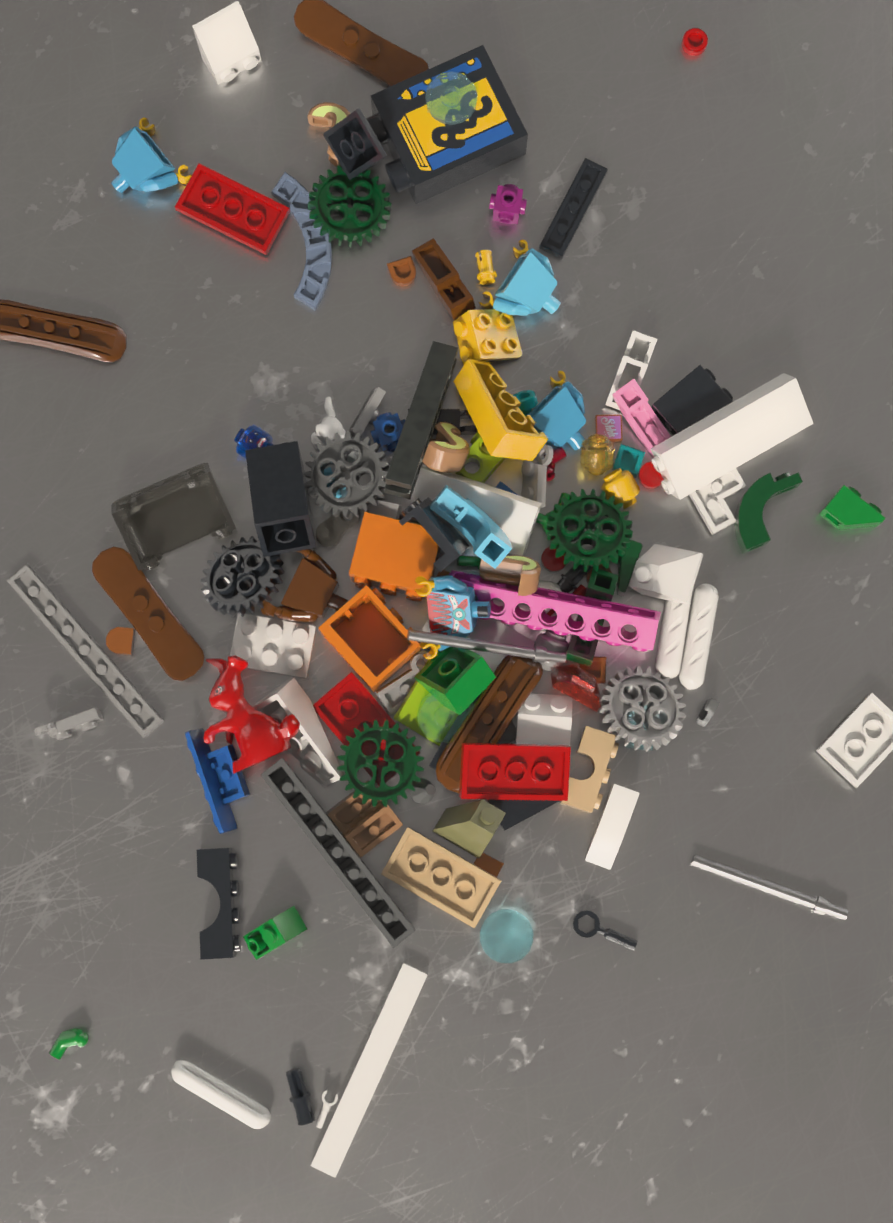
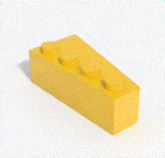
M468 359L453 382L490 456L533 461L547 442V436L544 432L538 433L533 427L536 423L530 415L525 416L519 409L520 401L516 396L506 392V383L489 362Z

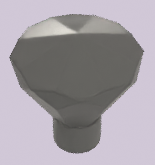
M420 778L421 782H412L415 792L410 790V795L414 802L425 804L432 800L436 789L429 780Z

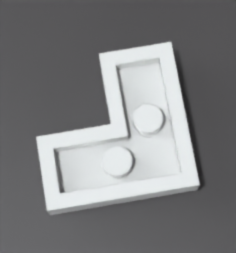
M736 468L689 494L712 535L736 522L724 500L746 487Z

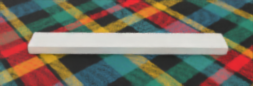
M403 963L312 1161V1167L332 1177H336L427 978V973Z

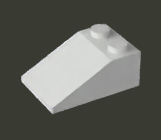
M238 1L192 26L202 59L218 85L222 82L226 83L233 80L238 73L245 69H253L261 61L259 48Z

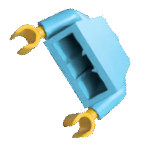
M520 240L519 246L524 249L517 250L513 247V254L518 260L495 293V296L498 298L494 299L490 292L485 291L482 295L485 298H490V301L486 304L478 303L483 310L493 308L508 315L527 316L538 313L542 307L550 314H553L561 302L551 294L557 286V280L554 278L550 261L535 249H528L526 240Z

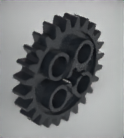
M253 536L249 538L248 542L244 537H241L239 544L231 540V547L229 548L222 545L223 552L221 554L214 552L213 554L216 559L214 561H207L210 569L202 571L207 576L201 579V583L204 585L201 591L206 595L204 598L215 611L219 610L222 615L228 612L231 617H234L238 612L244 617L246 610L254 614L255 606L258 605L263 609V601L265 599L272 601L270 593L279 592L275 585L283 583V580L279 577L285 573L281 567L284 564L280 558L281 555L263 557L259 540L257 541Z

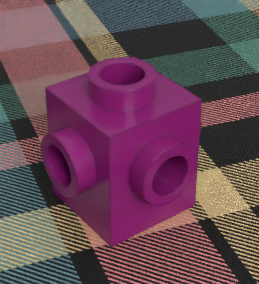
M513 184L498 185L497 193L491 194L489 209H493L494 221L518 225L520 214L525 215L527 199H522L523 189H519Z

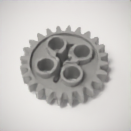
M637 666L634 673L629 667L625 670L624 674L619 671L615 678L609 680L608 686H605L602 691L604 695L599 700L600 703L604 704L599 713L607 714L602 723L611 724L607 732L616 731L615 740L617 741L623 737L625 739L624 746L626 747L632 742L636 751L641 744L645 751H648L652 745L656 750L662 744L667 746L671 739H674L679 734L677 731H680L683 727L680 721H683L686 717V714L681 712L686 707V704L678 703L683 694L674 693L678 687L677 684L669 686L670 677L662 680L659 671L652 675L651 667H648L644 673H642L640 666ZM649 692L656 694L658 699L652 698ZM624 693L630 694L633 700L627 699ZM627 717L632 718L636 725L629 723ZM653 717L658 718L661 721L662 725L657 724L653 720Z

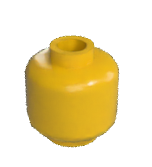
M618 468L603 478L604 483L601 485V489L605 491L607 499L615 496V505L623 503V509L637 502L635 497L639 494L640 487L630 471H622L621 468Z

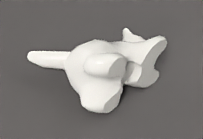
M330 397L325 398L324 404L327 417L320 424L316 425L315 432L311 435L312 445L317 451H320L316 445L317 443L323 446L327 445L325 437L335 441V433L338 432L342 439L346 433L342 424L336 418ZM351 452L348 454L347 462H355L358 459L359 453Z

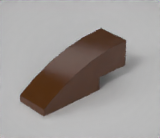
M434 238L412 250V254L425 277L453 320H456L468 310L476 309L473 296L463 284L459 273Z

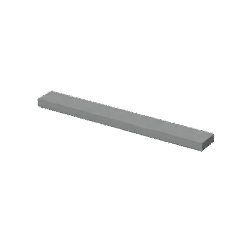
M26 563L6 580L143 738L147 737L164 722V719L29 564Z

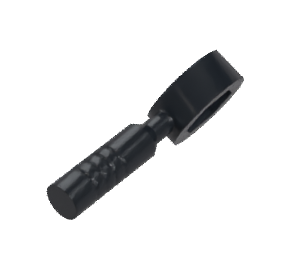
M580 911L573 918V929L581 937L588 938L596 933H600L606 939L633 951L638 941L610 928L600 927L599 918L592 911ZM585 915L594 919V929L587 933L578 929V919Z

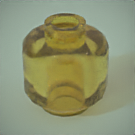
M600 434L591 435L581 444V467L592 475H602L613 467L615 446L608 437Z

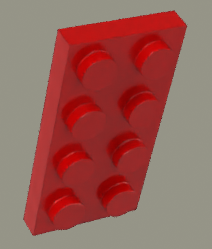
M198 163L175 205L176 211L265 255L269 252L290 213L289 207Z
M352 672L313 704L315 712L343 745L346 746L350 744L346 736L355 738L354 728L363 732V723L365 722L369 728H373L374 720H377L379 727H383L385 720H388L389 728H393L396 724ZM386 740L381 741L379 760L373 762V765H376L378 768L375 782L379 787L382 768L388 766V762L384 761ZM367 741L362 746V752L367 756L373 755L377 750L376 743L372 741ZM399 745L391 746L388 751L389 757L394 760L400 759L404 753L403 748ZM364 768L366 772L371 777H373L372 770L370 768ZM388 772L384 778L385 783L393 778L397 772Z
M462 743L459 797L461 799L568 801L571 747L569 745Z

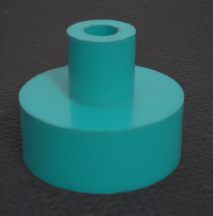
M525 390L513 395L520 401L519 409L525 416L538 404L535 391Z

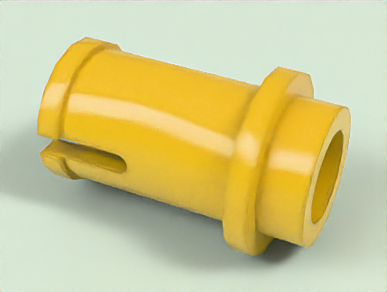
M480 250V252L475 253L479 272L477 280L482 285H489L494 283L497 277V272L493 268L492 251Z

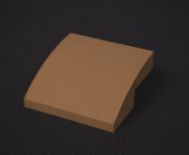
M354 790L326 813L361 858L403 824L389 805L384 807L382 800L378 801L376 807H373L372 799H369L364 805L362 804L363 795L355 799L353 798Z

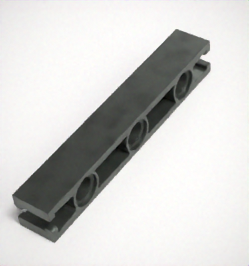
M433 341L385 478V484L387 485L385 486L384 493L411 499L423 463L422 460L430 443L457 362L455 357L458 347Z

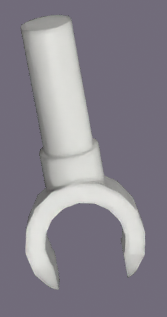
M328 1090L324 1091L322 1094L323 1106L316 1127H323L331 1106L335 1105L338 1101V1094H336L334 1102L327 1103L325 1095Z

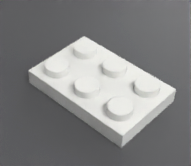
M238 613L230 656L236 655L248 662L247 669L307 679L317 627L245 614L242 617Z
M870 693L816 751L847 781L857 788L893 750V712L873 693Z

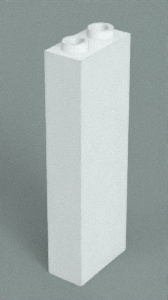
M783 373L652 447L651 452L654 456L652 463L663 477L661 484L665 492L681 500L812 425L813 421L797 379Z
M394 453L390 454L387 458H384L382 461H388V463L391 464ZM423 463L410 500L384 493L385 488L380 490L385 498L378 496L375 498V500L399 504L402 507V512L418 498L422 502L428 497L433 501L445 485H447L464 499L468 498L482 509L509 538L512 545V550L509 553L524 556L527 551L542 503L454 473L432 470ZM455 528L462 537L466 538L457 528Z

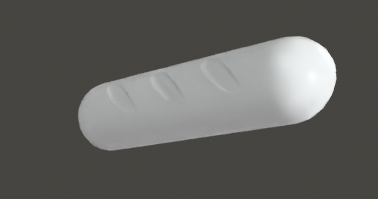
M701 584L693 593L679 673L680 683L689 690L699 688L705 680L719 599L717 589L711 584Z
M692 594L689 604L665 600L655 670L661 673V678L670 677V679H673L680 673Z
M178 1060L173 1064L171 1075L173 1080L179 1085L254 1129H261L269 1124L271 1114L263 1105L188 1061Z

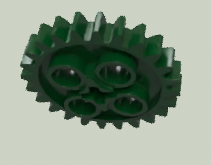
M337 166L335 174L328 169L327 178L322 175L319 176L320 184L313 183L312 190L314 192H309V199L311 201L308 202V209L312 210L309 212V219H315L313 227H321L320 236L328 233L329 242L337 238L338 246H341L345 240L348 242L349 247H352L355 240L359 246H362L363 238L368 242H372V234L380 236V228L385 229L387 225L385 220L390 219V212L388 211L391 210V203L387 202L390 198V193H383L386 185H377L379 176L371 179V170H368L364 174L361 173L349 180L345 171H342L340 166ZM339 191L342 195L336 197L331 192ZM359 191H363L368 195L366 197H360L356 193ZM340 215L343 219L336 221L331 216ZM365 215L368 217V220L361 221L357 216Z
M581 489L580 496L578 497L574 492H571L570 500L562 497L561 505L554 504V512L549 513L548 520L550 521L547 522L546 530H549V532H547L546 538L547 540H552L550 542V549H557L556 558L565 556L563 564L566 565L573 561V569H576L579 564L583 565L584 572H587L589 565L593 566L595 572L598 571L599 564L608 569L609 560L617 564L618 555L624 557L626 553L625 548L630 547L631 540L629 539L633 535V531L630 528H632L633 522L627 520L629 511L621 512L623 503L615 505V496L610 497L608 500L605 499V491L600 496H596L595 489H592L590 495H586L584 489ZM594 511L597 515L590 516L585 512ZM571 525L574 526L576 530L569 531L565 529V527ZM605 529L612 530L614 534L607 535L602 531ZM589 544L594 549L586 550L582 545Z
M374 720L373 728H369L365 722L363 723V732L354 728L355 738L346 736L350 743L349 746H340L346 753L345 755L337 756V759L344 761V765L337 767V770L345 771V775L339 779L340 781H349L345 790L348 791L354 788V799L363 795L362 804L364 805L369 799H372L373 807L377 806L379 800H382L384 807H387L389 799H392L397 805V796L401 795L404 799H407L408 797L405 792L407 789L415 792V788L411 783L413 781L421 782V779L416 776V772H422L424 768L417 766V763L423 761L424 757L416 756V753L422 748L421 746H412L416 737L407 739L406 736L409 731L407 728L401 733L398 731L399 723H396L393 728H389V722L385 720L383 727H379L377 720ZM386 740L384 761L388 762V766L382 768L380 787L377 788L375 787L378 768L376 765H373V762L379 760L381 741ZM367 741H372L377 745L376 752L371 756L364 755L362 752V746ZM399 745L403 748L404 753L400 759L394 760L389 757L388 751L391 746ZM362 768H370L373 772L372 779L367 783H363L358 779V773ZM394 771L399 774L400 781L396 786L390 787L386 785L384 778L388 772Z

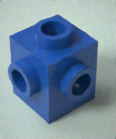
M391 412L379 415L377 420L373 421L374 430L370 431L374 444H380L383 452H395L405 419L400 420L398 413L392 415ZM395 428L392 433L385 432V430Z

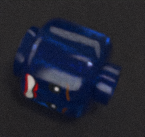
M251 425L246 430L241 428L234 439V442L237 443V454L245 459V450L274 445L272 443V436L256 425Z

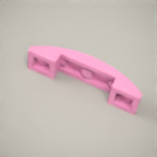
M632 379L614 392L612 396L636 436L654 458L651 448L667 440L671 435L647 401L649 399L635 379Z

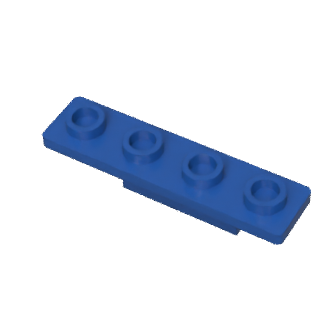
M203 728L185 732L187 746L192 753L196 772L201 779L204 795L210 805L213 822L218 832L221 834L237 829L229 803L250 795L243 772L239 771L233 774L232 762L237 759L233 744L211 752L209 744L204 742Z

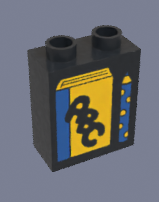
M484 45L370 95L372 116L366 118L380 144L382 146L387 145L394 159L385 164L388 177L397 193L408 189L415 204L526 154L528 133Z

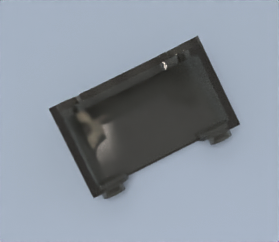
M208 463L196 465L116 500L111 505L114 521L138 571L144 568L145 570H151L157 567L163 557L162 555L209 534L212 537L217 536L218 539H222L233 533L232 530L236 529Z

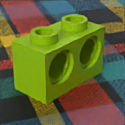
M477 432L470 441L472 446L470 447L465 465L474 462L479 466V470L476 473H469L465 470L464 465L463 469L454 473L485 483L506 458L490 456V454L485 453L481 448L484 442Z

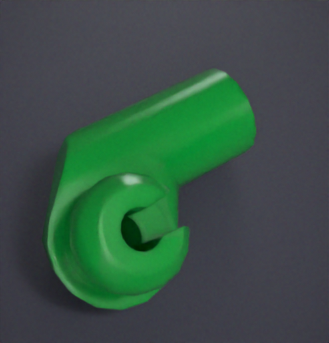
M79 1028L63 1031L55 1041L49 1054L60 1060L68 1047L76 1045L79 1047L85 1046L89 1039L88 1034Z

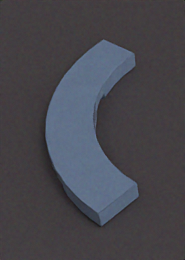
M284 172L271 194L283 205L290 208V212L301 228L306 247V264L299 286L294 293V298L316 311L323 299L331 274V242L328 241V233L320 236L321 227H313L315 219H309V212L312 211L308 209V202L311 201L309 199V192L295 178Z

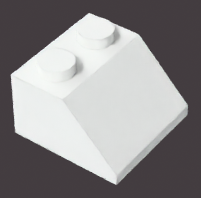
M531 693L517 712L515 744L570 746L573 696Z

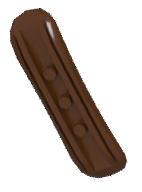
M303 0L297 6L294 21L302 34L316 44L364 70L389 87L429 69L428 63L423 58L373 33L324 0Z
M0 299V340L51 348L103 362H114L121 359L126 350L127 335L115 323Z
M114 546L102 551L92 564V572L96 581L133 625L170 678L183 681L194 676L204 663V653L201 647L165 604L129 552Z
M507 655L494 671L496 678L481 693L437 762L435 770L437 780L447 790L456 793L460 792L462 743H498L518 710L540 681L543 674L540 662H533L531 658Z

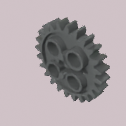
M346 431L343 439L338 432L335 433V441L325 437L327 445L323 446L317 443L316 445L320 451L318 453L310 452L314 461L305 463L311 468V471L304 472V476L311 479L305 483V486L313 488L308 495L311 498L318 497L315 504L318 507L324 504V512L328 513L333 508V515L335 517H338L341 511L346 519L349 518L350 511H353L355 516L359 517V509L362 508L365 512L369 513L368 504L371 503L377 507L378 503L375 498L377 496L385 498L380 490L387 485L383 481L387 475L384 469L388 468L390 464L388 461H382L386 454L383 451L378 452L380 446L377 443L371 445L372 440L370 437L367 436L362 441V435L358 432L354 439H352L349 431ZM358 452L359 456L355 462H347L348 454ZM365 462L368 463L366 467H361ZM328 465H335L334 473L325 476L324 469ZM347 470L350 472L351 477L348 480L344 478V472ZM370 474V482L367 485H360L359 479L361 476ZM332 482L333 484L328 488L327 484ZM347 487V495L341 499L337 498L336 493L338 489Z

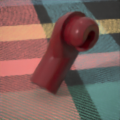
M562 447L553 449L552 461L547 465L546 482H550L555 478V463L567 457Z

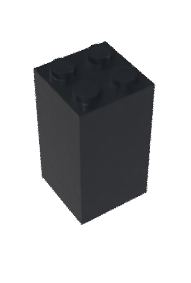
M298 441L245 450L254 525L263 557L316 548L308 488L305 486L307 481L304 476L305 470Z

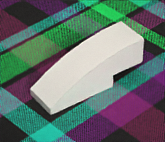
M635 330L632 331L605 405L620 410L612 394L632 379H635L640 387L657 338Z
M612 784L585 861L611 869L640 794L639 792Z

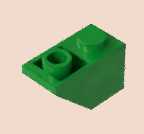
M845 485L836 492L819 513L839 530L877 527L885 520L879 507L872 503L868 504L860 498L861 494L855 488L846 487Z
M292 906L249 932L243 938L257 960L306 931L307 927L295 906Z

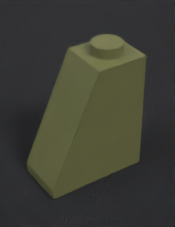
M483 799L446 808L432 832L479 859L506 813Z

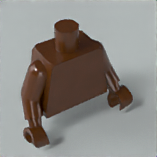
M311 548L296 551L302 553L303 558L281 601L282 606L276 607L264 600V608H261L262 614L274 617L276 615L278 618L289 621L314 622L318 617L324 618L328 609L338 611L348 602V599L336 594L339 588V583L336 581V572Z

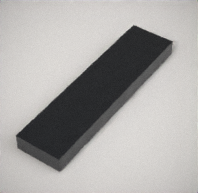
M587 158L584 159L539 245V249L560 259L564 257L607 174V168Z

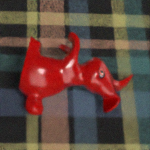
M236 655L229 656L228 661L221 658L206 659L205 661L217 667L220 673L208 699L211 707L225 712L227 716L211 725L204 732L203 739L205 743L209 744L215 741L216 734L225 732L226 742L232 745L235 734L242 755L232 762L233 774L290 749V738L298 734L300 722L293 714L285 716L282 722H279L271 716L256 710L244 698V685L241 679V672L248 667V662Z

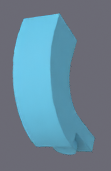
M445 485L430 504L431 510L457 528L473 546L474 554L494 569L512 550L511 542L503 530L468 498L464 499L449 486Z

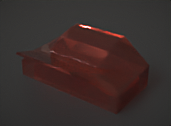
M574 664L555 667L551 673L553 688L597 712L601 707V697L596 678Z

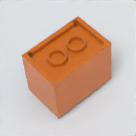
M364 512L349 570L351 581L358 588L363 589L367 585L369 588L371 586L380 588V592L386 595L396 596L397 592L407 595L406 599L421 602L422 599L427 600V596L422 597L415 592V589H421L424 584L418 585L415 580L419 576L426 578L427 581L434 577L436 569L434 563L438 560L441 548L422 525L406 522L402 526L399 523L400 520Z
M366 585L319 626L318 629L367 686L375 692L403 668L415 654L421 652V642L407 640L409 629L402 625L404 622L401 615L393 607L389 610L385 606L384 596L375 587L371 590Z

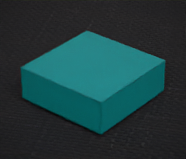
M621 444L612 470L621 468L622 471L628 470L634 478H637L646 452Z

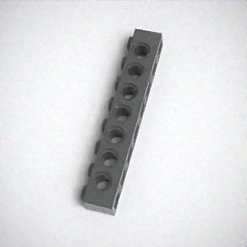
M281 758L261 774L262 778L393 948L415 932L416 929L286 760Z

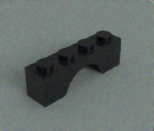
M232 848L196 850L197 877L211 883L220 898V911L216 920L211 926L199 932L200 960L236 957V951L241 950L240 935L235 933V924H239L240 921L239 908L234 907V897H237L239 893L238 880H233V869H237V853H232Z

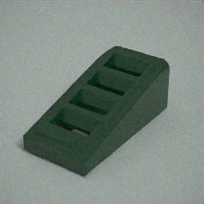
M631 540L629 548H625V556L619 557L617 595L621 597L624 596L636 561L643 547L642 543Z

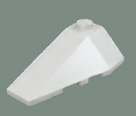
M295 678L277 687L253 705L256 710L271 716L279 722H282L287 715H295L300 722L299 731L295 737L290 738L291 748L283 753L286 755L291 753L300 761V767L323 787L340 780L339 778L343 776V773L337 770L339 764L310 698Z

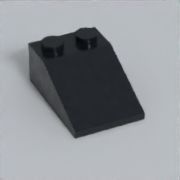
M360 108L353 111L323 134L349 180L379 163L387 156Z

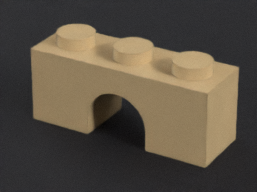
M589 726L584 727L576 753L585 755L591 760L593 771L590 777L585 780L569 777L568 801H560L561 804L588 813H592L593 809H599L603 797L599 790L602 783H607L611 772L607 765L610 757L615 758L619 743L615 742L616 735Z

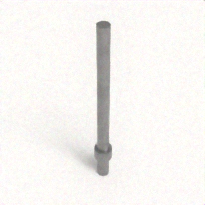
M411 629L407 633V640L531 658L533 662L544 663L545 661L565 663L567 658L564 652L547 650L546 647L542 646L531 648Z
M693 856L691 865L813 908V912L821 915L827 913L843 920L847 918L849 910L829 903L828 899L819 896L814 898L701 856Z

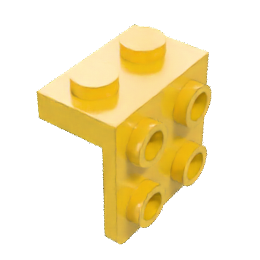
M495 309L468 310L453 321L454 334L457 338L463 366L468 359L486 362L491 360H512L522 356L513 315H508Z

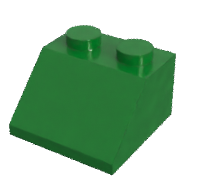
M449 647L439 651L436 657L431 659L414 678L443 706L461 715L496 676L479 654L469 649Z

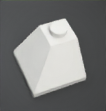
M654 544L636 561L629 586L641 595L689 604L703 554Z

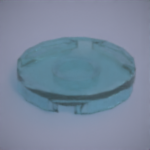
M452 71L436 76V79L428 85L425 96L427 110L432 117L443 124L449 125L459 124L469 119L476 109L478 99L473 82L471 83L462 73Z
M429 693L423 698L418 707L417 721L419 728L426 737L435 742H450L469 714V707L461 715H458L443 706Z
M500 909L491 913L484 920L480 930V942L484 952L492 960L500 963H514L523 959L530 951L533 943V929L530 922L521 913L512 909Z

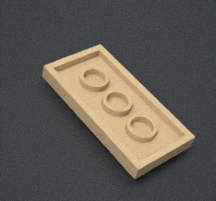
M407 827L381 875L474 929L502 881L410 827Z

